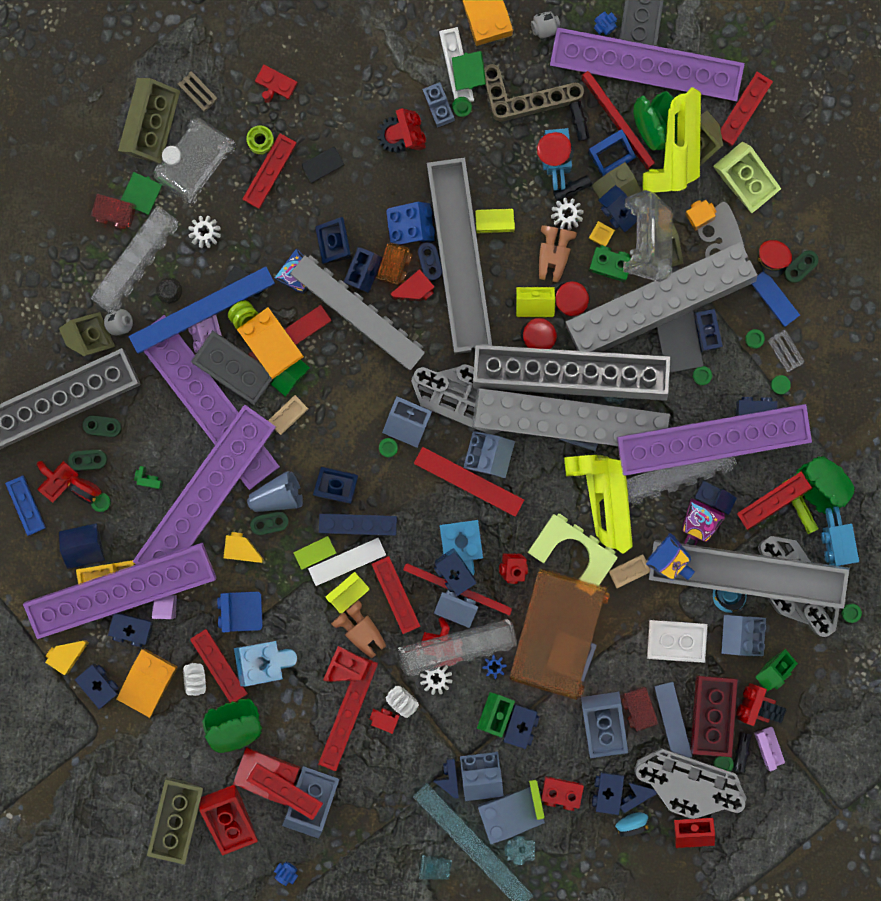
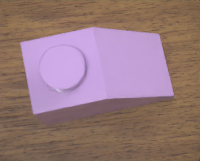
M169 595L154 600L152 619L176 618L177 595Z

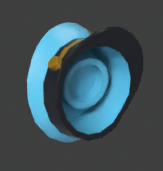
M713 589L714 603L724 612H736L746 602L747 594Z
M642 812L632 813L618 821L615 827L618 829L621 837L633 836L649 831L647 825L648 815Z

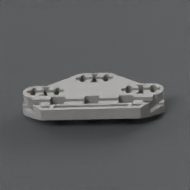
M464 364L460 367L440 372H434L421 367L414 372L411 382L421 407L486 434L494 435L501 432L472 427L474 416L465 413L466 408L474 412L477 389H474L473 383L470 382L472 378L469 376L462 378L460 371L468 369V373L473 375L474 367ZM425 372L426 377L431 379V374L435 375L433 380L439 382L442 379L445 387L441 386L438 389L437 384L433 382L432 387L427 385L429 380L423 379V381H419L417 375ZM419 390L431 394V399L427 396L421 397ZM442 396L443 400L456 404V409L444 403L439 405Z
M769 536L759 543L758 551L760 555L772 556L770 552L764 551L766 548L765 544L772 545L770 548L772 554L778 552L779 556L775 557L811 562L796 540ZM778 541L788 543L785 544V547L788 550V552H790L791 550L792 552L785 556L786 553L784 552ZM767 597L778 614L808 624L818 636L827 637L836 631L839 608L781 600L783 603L789 604L787 606L788 611L781 610L783 605L780 601L775 603L774 600L777 599ZM827 607V609H828L829 611H831V612L834 611V617H833V622H832V623H831L832 620L830 619V617L828 616V614L825 612V610H824L823 608ZM809 608L815 609L813 613L816 616V618H823L819 619L818 621L820 622V624L826 625V627L824 628L825 632L819 631L821 626L818 622H811L816 621V619L814 618V616L808 615V613L810 612Z
M663 748L637 760L634 768L636 777L643 782L651 784L671 812L695 819L724 809L739 813L745 808L746 796L737 775L733 772ZM658 755L657 759L663 761V765L649 761V759ZM674 762H676L675 766L689 770L688 774L675 769L671 772ZM646 767L648 772L653 773V769H656L654 771L656 775L662 776L664 773L667 779L666 781L662 780L660 783V780L654 776L651 777L648 774L641 776L639 770H643ZM700 770H702L701 775L715 779L714 783L699 778L698 781ZM728 779V784H736L738 791L728 787L723 789L725 780ZM719 792L720 796L735 801L737 798L740 804L734 807L730 802H725L721 799L715 801L713 794L717 795ZM676 798L679 803L689 807L695 804L694 806L697 810L691 814L689 809L683 807L684 812H681L682 807L679 805L672 807L670 800L674 801Z

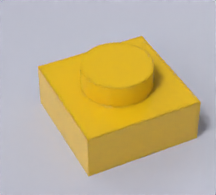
M598 221L589 239L601 246H606L615 230Z

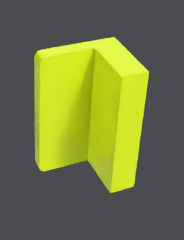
M513 209L476 210L475 212L476 233L514 232L515 230Z
M516 287L517 317H554L555 287Z
M354 572L326 596V599L333 604L339 613H343L368 592L369 587Z

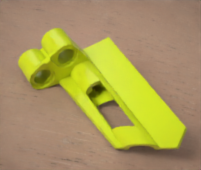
M693 87L686 94L676 96L671 102V107L668 110L664 169H649L648 172L643 173L644 192L680 191L685 189L688 183L700 177L701 92ZM678 112V114H677V145H676V144H675V114Z
M604 455L564 457L566 476L586 475L596 536L605 546L617 549L622 554L626 553L633 545L626 475L622 474L620 460ZM602 499H604L607 531L602 529L599 503Z

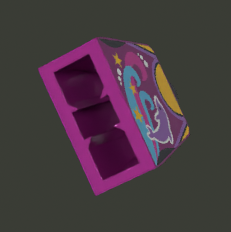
M691 498L682 526V531L688 533L684 543L696 545L699 539L707 542L724 520V513Z

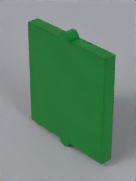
M482 51L470 54L466 52L464 55L452 57L456 91L468 88L472 90L474 87L486 85Z
M133 172L120 203L131 207L134 211L138 210L149 215L162 188V184L151 180L149 176L144 177Z

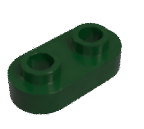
M810 250L804 251L786 267L784 271L785 279L790 283H797L817 266V254ZM805 258H809L811 260V263L806 264L804 261ZM792 270L796 271V277L791 276L790 272Z
M88 416L83 421V429L90 435L116 437L122 430L121 423L115 418ZM90 422H95L93 429L89 427ZM110 424L114 425L113 431L108 430Z
M101 450L75 451L68 458L69 466L77 471L101 469L105 467L108 461L107 455ZM97 456L101 457L100 463L95 462ZM79 457L82 459L80 465L76 463V459Z
M283 512L269 513L253 518L250 527L252 532L257 535L274 533L286 529L289 519ZM277 518H282L283 523L281 525L276 524ZM259 522L264 523L263 529H258L257 524Z

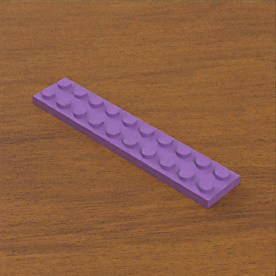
M558 27L550 66L580 72L588 71L591 74L688 92L693 87L700 91L701 95L737 101L745 64Z
M163 315L161 318H159V319H158L157 321H155L154 323L160 321L161 319L165 318L166 316ZM179 334L145 350V354L214 445H216L239 412L214 379L191 363L195 354ZM263 445L240 479L251 490L280 468V466Z
M244 404L132 562L137 565L191 547L271 436L276 426Z
M806 404L617 437L622 474L624 476L812 442Z
M200 543L23 603L36 638L40 639L215 581L216 575L204 544Z

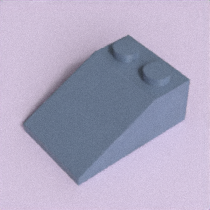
M619 692L581 697L590 758L628 753Z
M303 766L296 786L323 802V805L313 820L289 806L282 826L319 839L339 779Z
M530 787L478 804L490 844L508 839L545 823L544 819L537 820Z

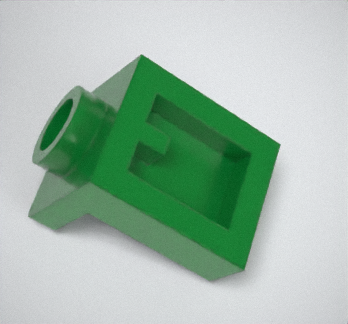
M140 466L139 470H136L134 481H137L136 485L162 490L163 482L158 481L159 477L147 475V479L144 478L146 471L144 466Z

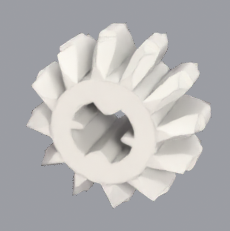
M563 198V204L557 201L556 205L558 208L552 207V211L555 214H552L551 218H558L554 225L556 226L561 223L560 229H564V226L567 225V229L571 230L572 224L577 228L578 223L576 221L582 222L583 220L582 217L578 216L583 214V210H577L581 204L577 203L574 206V199L567 203V198ZM567 210H569L570 215L572 214V216L565 218V214H562V212L565 213Z
M199 216V223L196 220L192 221L195 227L189 226L188 229L193 231V233L189 234V238H194L192 241L194 245L199 242V247L203 248L204 243H206L207 248H210L211 241L213 244H217L214 237H221L219 233H216L221 228L220 226H215L217 223L215 219L210 222V216H207L204 221L203 217ZM206 228L209 233L203 236L200 231H204Z
M431 662V670L426 666L423 668L428 674H420V677L426 678V680L420 682L421 685L428 683L424 690L428 691L432 687V695L435 694V689L437 688L439 694H442V686L448 690L449 687L445 682L452 683L451 679H446V677L452 675V672L444 673L448 666L445 665L441 670V662L437 663V668H434V664ZM434 673H438L439 677L442 678L441 682L433 683L431 675L435 676Z
M196 663L185 665L183 668V678L186 694L193 696L204 694L206 691V681L203 665Z
M395 686L386 696L388 704L406 718L412 715L419 706L413 695L401 686Z

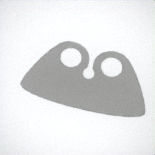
M722 202L715 207L717 211L715 213V220L705 225H710L714 228L713 236L706 237L703 235L702 230L705 226L698 229L700 238L706 242L715 241L718 237L722 238L721 244L714 243L708 246L705 252L706 257L710 256L709 253L714 248L722 251L739 242L744 247L738 224L731 208L726 202Z

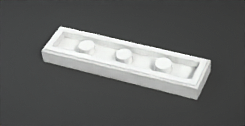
M458 27L439 31L454 100L458 97H467L470 102H474L471 89L456 91L452 57L464 55Z
M378 537L308 569L317 586L385 556L386 553Z

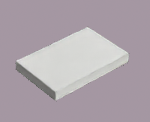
M649 620L647 659L705 663L707 624Z

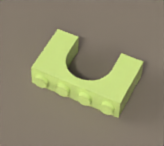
M553 514L527 553L544 563L559 542L566 539H574L581 542L588 551L589 561L575 585L592 596L617 560L616 552L610 547L606 546L603 548L600 546V541L592 535L588 538L583 534L584 530L576 524L572 527L566 523L568 519L563 515L558 514L556 516Z

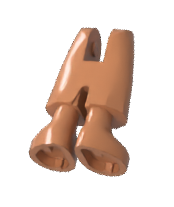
M542 225L541 232L546 236V243H541L539 279L545 280L548 267L555 268L552 282L558 283L571 250L567 248V244L570 240L576 238L577 232L560 229L558 246H555L558 228Z
M358 600L346 610L348 615L357 622L356 625H353L344 612L331 624L335 628H345L347 630L345 636L363 653L373 658L376 654L368 644L374 640L375 644L382 650L386 647V644L368 615L362 616L360 612L362 603Z

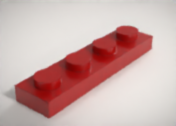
M756 72L720 129L722 141L733 146L773 83L772 80Z
M281 133L279 134L245 193L243 201L260 210L296 147L297 142Z
M801 471L738 512L737 515L746 529L750 530L813 487Z
M388 556L372 563L402 634L420 627L390 557Z
M207 629L190 639L230 703L236 702L248 694L244 686H240L239 678Z
M257 762L246 778L250 783L311 820L314 819L323 805V802Z

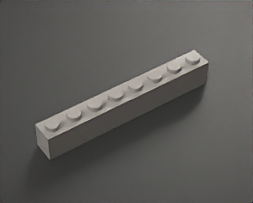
M311 255L309 257L304 256L290 275L406 369L411 370L425 353L422 351L423 346L416 340L411 342L407 338L408 334L401 328L395 329L392 326L393 322L389 318L379 316L377 314L378 310L373 305L369 304L367 306L362 302L364 298L358 293L354 292L352 294L348 291L347 288L349 286L342 280L337 282L332 278L334 274L327 268L321 269L317 265L319 262Z

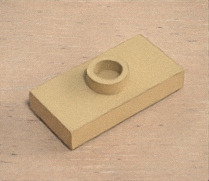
M294 395L268 421L276 426L275 430L282 435L308 408Z
M642 554L608 572L616 588H619L650 573V567L646 565V559Z

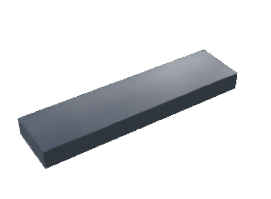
M669 682L654 686L670 751L691 758L692 754L674 683Z

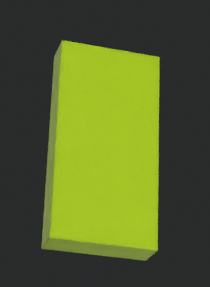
M329 536L293 553L301 570L336 554V551Z
M530 780L529 784L537 820L544 819L537 780Z

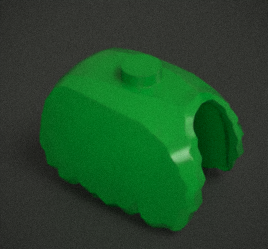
M668 91L657 94L651 104L644 95L637 98L634 104L633 112L636 126L644 142L651 150H665L668 110L674 99ZM678 112L675 114V144H676V145H677V114H678Z
M824 456L813 458L811 462L803 464L801 468L796 470V474L802 471L813 487L803 496H805V499L810 504L816 506V510L819 513L826 514V508H831L833 513V507H845L854 494V485L844 473V470Z
M239 699L238 703H226L218 707L217 710L209 709L202 721L206 734L204 737L209 746L218 753L241 749L258 739L262 733L258 708L251 699Z

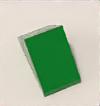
M300 359L277 375L271 385L286 397L308 372L310 367Z

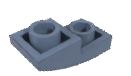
M441 83L422 89L437 128L455 121Z

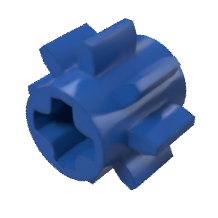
M603 12L594 20L596 23L594 29L599 35L604 33L607 36L617 28L615 24L617 18L612 12L609 15Z
M493 654L490 661L485 658L487 666L482 668L488 669L486 676L494 674L496 679L498 673L504 675L501 669L506 667V665L500 663L503 659L502 657L497 660ZM493 661L500 665L496 672H493L491 668L489 669Z
M287 861L283 865L279 863L274 870L277 874L275 879L285 886L288 883L293 885L298 877L295 874L298 869Z

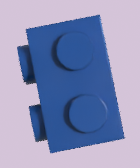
M414 202L387 209L390 244L392 246L416 241H435V229L432 222L433 212L430 203Z
M260 592L221 593V597L217 598L218 609H221V617H218V627L222 628V632L262 629V599Z

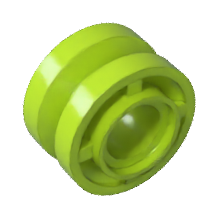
M255 126L247 134V144L255 154L264 155L269 153L274 145V137L267 127ZM264 136L266 140L263 144H257L255 142L256 138Z
M243 300L230 308L228 318L235 328L238 329L255 317L258 312L249 301Z

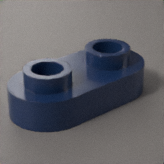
M423 243L418 249L422 271L428 280L435 281L442 275V267L437 249L432 243ZM430 250L431 255L425 256L424 251ZM431 268L436 269V273L434 275L429 273V270Z

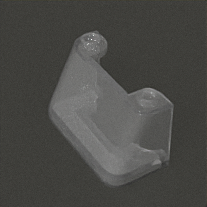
M201 118L191 120L188 125V131L163 164H159L153 172L155 174L154 179L191 207L197 201V198H195L198 194L197 192L200 193L202 191L201 188L221 161L227 158L225 153L228 154L230 152L232 154L237 147L233 139Z
M644 190L625 198V208L632 209L631 214L637 216L636 249L630 251V255H632L631 260L624 262L623 272L660 282L667 279L672 273L673 212L671 207L655 193Z

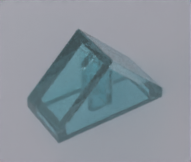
M422 855L419 879H449L452 860Z

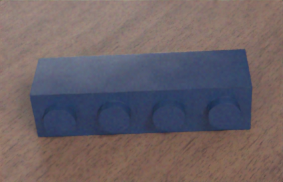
M319 514V533L397 536V516Z

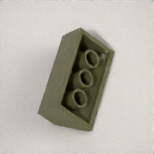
M137 78L118 151L135 158L161 164L162 152L166 147L180 90L151 78Z
M166 777L147 856L185 865L203 791L202 787Z

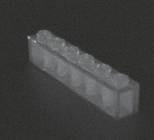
M157 205L90 299L108 312L118 310L122 305L120 301L133 290V283L136 280L139 281L144 275L143 270L146 265H151L156 257L154 254L158 249L161 250L165 246L167 236L169 234L172 235L178 227L177 219Z
M732 456L664 468L627 479L628 501L634 506L642 503V498L647 496L653 499L662 496L661 491L668 489L670 493L678 490V485L686 483V486L698 483L697 478L704 476L706 480L716 476L714 472L722 470L725 473L734 470L733 466L737 464L736 459Z
M508 619L403 646L398 648L403 672L406 675L415 676L420 674L421 671H434L444 665L453 666L459 661H471L481 655L490 656L496 651H509L512 647L517 646L513 624Z

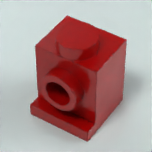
M382 708L381 711L373 709L369 720H372V726L393 734L400 714L396 713V716H392L393 712Z

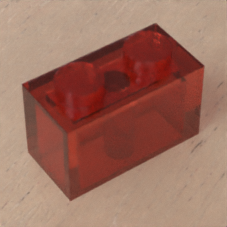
M97 194L91 216L96 218V222L107 224V221L113 222L114 227L125 230V226L131 227L137 205Z
M645 686L622 693L624 696L621 699L624 710L628 709L630 714L627 717L630 728L634 727L636 731L658 724Z

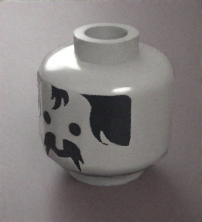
M551 11L537 14L534 16L533 21H531L533 34L537 35L540 39L556 35L557 27H560L558 16H554Z
M124 309L111 311L105 316L104 326L111 335L117 336L128 333L133 326L132 316Z

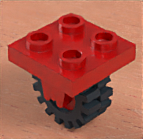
M401 108L396 110L397 117H389V120L385 119L383 121L384 124L379 125L381 130H377V133L380 134V136H377V140L381 141L379 144L385 150L400 153V151H406L405 148L415 150L426 148V137L420 128L421 119L415 111Z
M749 683V686H746L744 689V700L742 705L738 706L736 715L738 720L754 726L756 719L769 723V720L782 723L787 709L775 705V700L764 697L767 689Z

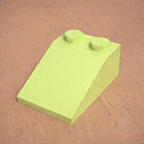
M744 142L737 145L713 166L723 181L751 213L781 190L753 148Z

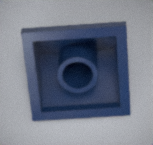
M343 217L315 227L322 264L352 258Z
M321 467L313 495L352 504L358 475Z
M97 523L59 532L60 552L67 569L105 561Z

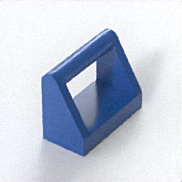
M622 129L588 150V154L602 176L624 162L627 164L636 158ZM621 141L628 154L603 168L597 155Z

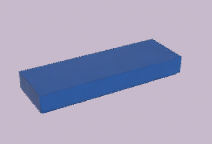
M764 271L757 276V281L751 285L783 327H785L800 316V314L774 280Z
M20 476L6 482L5 484L27 536L46 529L25 477Z

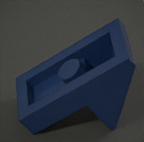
M702 481L694 497L729 515L737 497L724 489H719L705 481Z
M447 758V763H443L444 774L448 775L449 778L434 779V782L452 797L459 798L455 759Z
M627 781L635 795L631 796L629 794L622 798L620 808L623 813H626L656 795L657 792L654 788Z

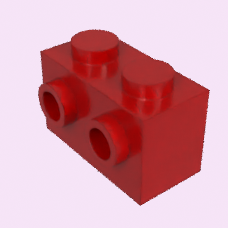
M545 776L541 801H544L546 806L555 807L556 804L563 805V809L574 811L575 808H580L584 785Z
M713 818L674 820L676 848L715 846Z

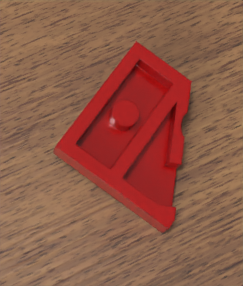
M338 646L323 680L327 682L365 680L372 662Z

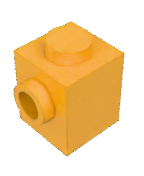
M698 200L691 205V209L687 210L685 215L696 231L715 220V213L717 211L712 203L709 204L707 200L703 202Z

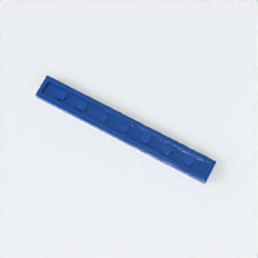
M264 267L130 335L129 338L137 354L232 307L234 304L275 285V282L267 267Z

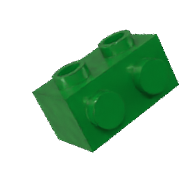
M606 246L596 247L589 272L625 283L633 258H630V255L625 252L619 251L618 254L611 252V248Z
M784 649L772 657L755 677L760 685L767 689V692L773 688L777 690L785 683L784 680L792 675L791 671L798 663Z
M490 692L477 729L502 738L515 701Z

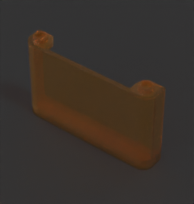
M540 569L529 603L510 680L574 700L582 697L585 686H582L581 679L600 609L609 600L610 593L607 592L608 587L546 569Z

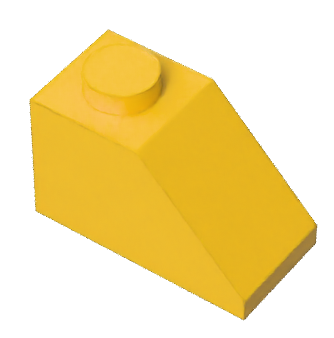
M231 532V536L226 535L224 558L263 563V557L249 539L243 537V533Z
M84 640L56 646L55 648L52 647L46 655L48 659L45 663L63 675H67L89 642Z

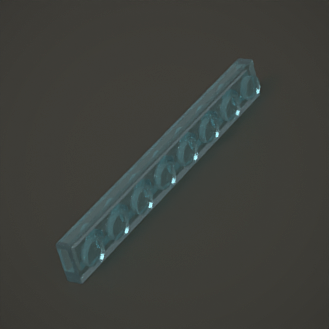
M428 783L423 785L413 795V798L511 901H529L534 896Z

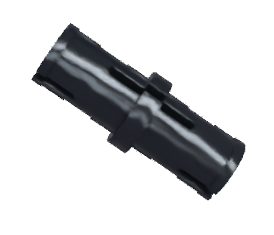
M581 101L570 103L569 106L573 117L572 124L575 125L578 141L590 139L586 124L587 117L584 116Z
M585 175L574 182L569 181L565 185L564 190H561V188L553 190L556 201H560L571 195H577V192L591 187L592 183L589 176Z
M740 732L738 747L735 749L736 759L733 771L738 772L739 765L741 764L740 772L745 773L747 757L750 756L749 745L752 734L746 733L744 741L745 733Z

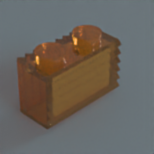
M388 242L377 280L399 286L400 282L404 283L407 274L404 271L405 265H409L412 258L410 248Z

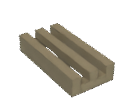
M191 71L187 77L185 76L178 83V86L205 113L218 98ZM193 78L212 100L209 101L190 79ZM186 83L205 101V106L184 86Z

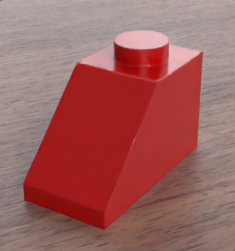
M419 269L390 295L393 299L421 301L424 298L426 301L434 294L433 290L435 287Z

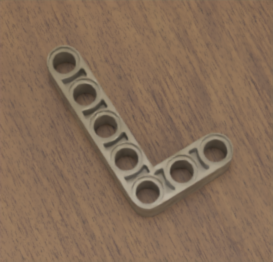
M490 64L484 68L485 88L492 116L499 122L568 106L570 103L581 101L584 94L582 85L571 83L507 99L499 67ZM489 71H494L497 76L490 79L486 74ZM494 89H498L502 94L499 97H494L491 92ZM576 89L580 95L573 97L570 95V91ZM553 94H559L561 96V100L555 102L552 100L551 96ZM539 98L543 101V104L535 106L533 100ZM522 103L525 108L522 111H518L514 105ZM502 107L506 110V113L498 115L496 109Z

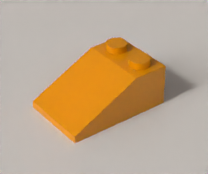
M462 0L476 46L512 36L513 29L503 0Z
M269 307L237 329L272 379L304 357Z
M145 648L141 649L116 700L150 718L178 667Z

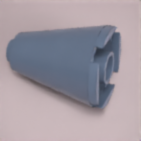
M287 471L250 493L247 503L249 508L255 512L296 509L302 507L303 496L302 494L298 495L300 485L293 472Z

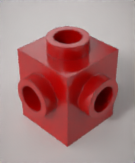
M502 554V564L499 565L501 577L510 584L525 581V575L528 573L526 558L522 554Z

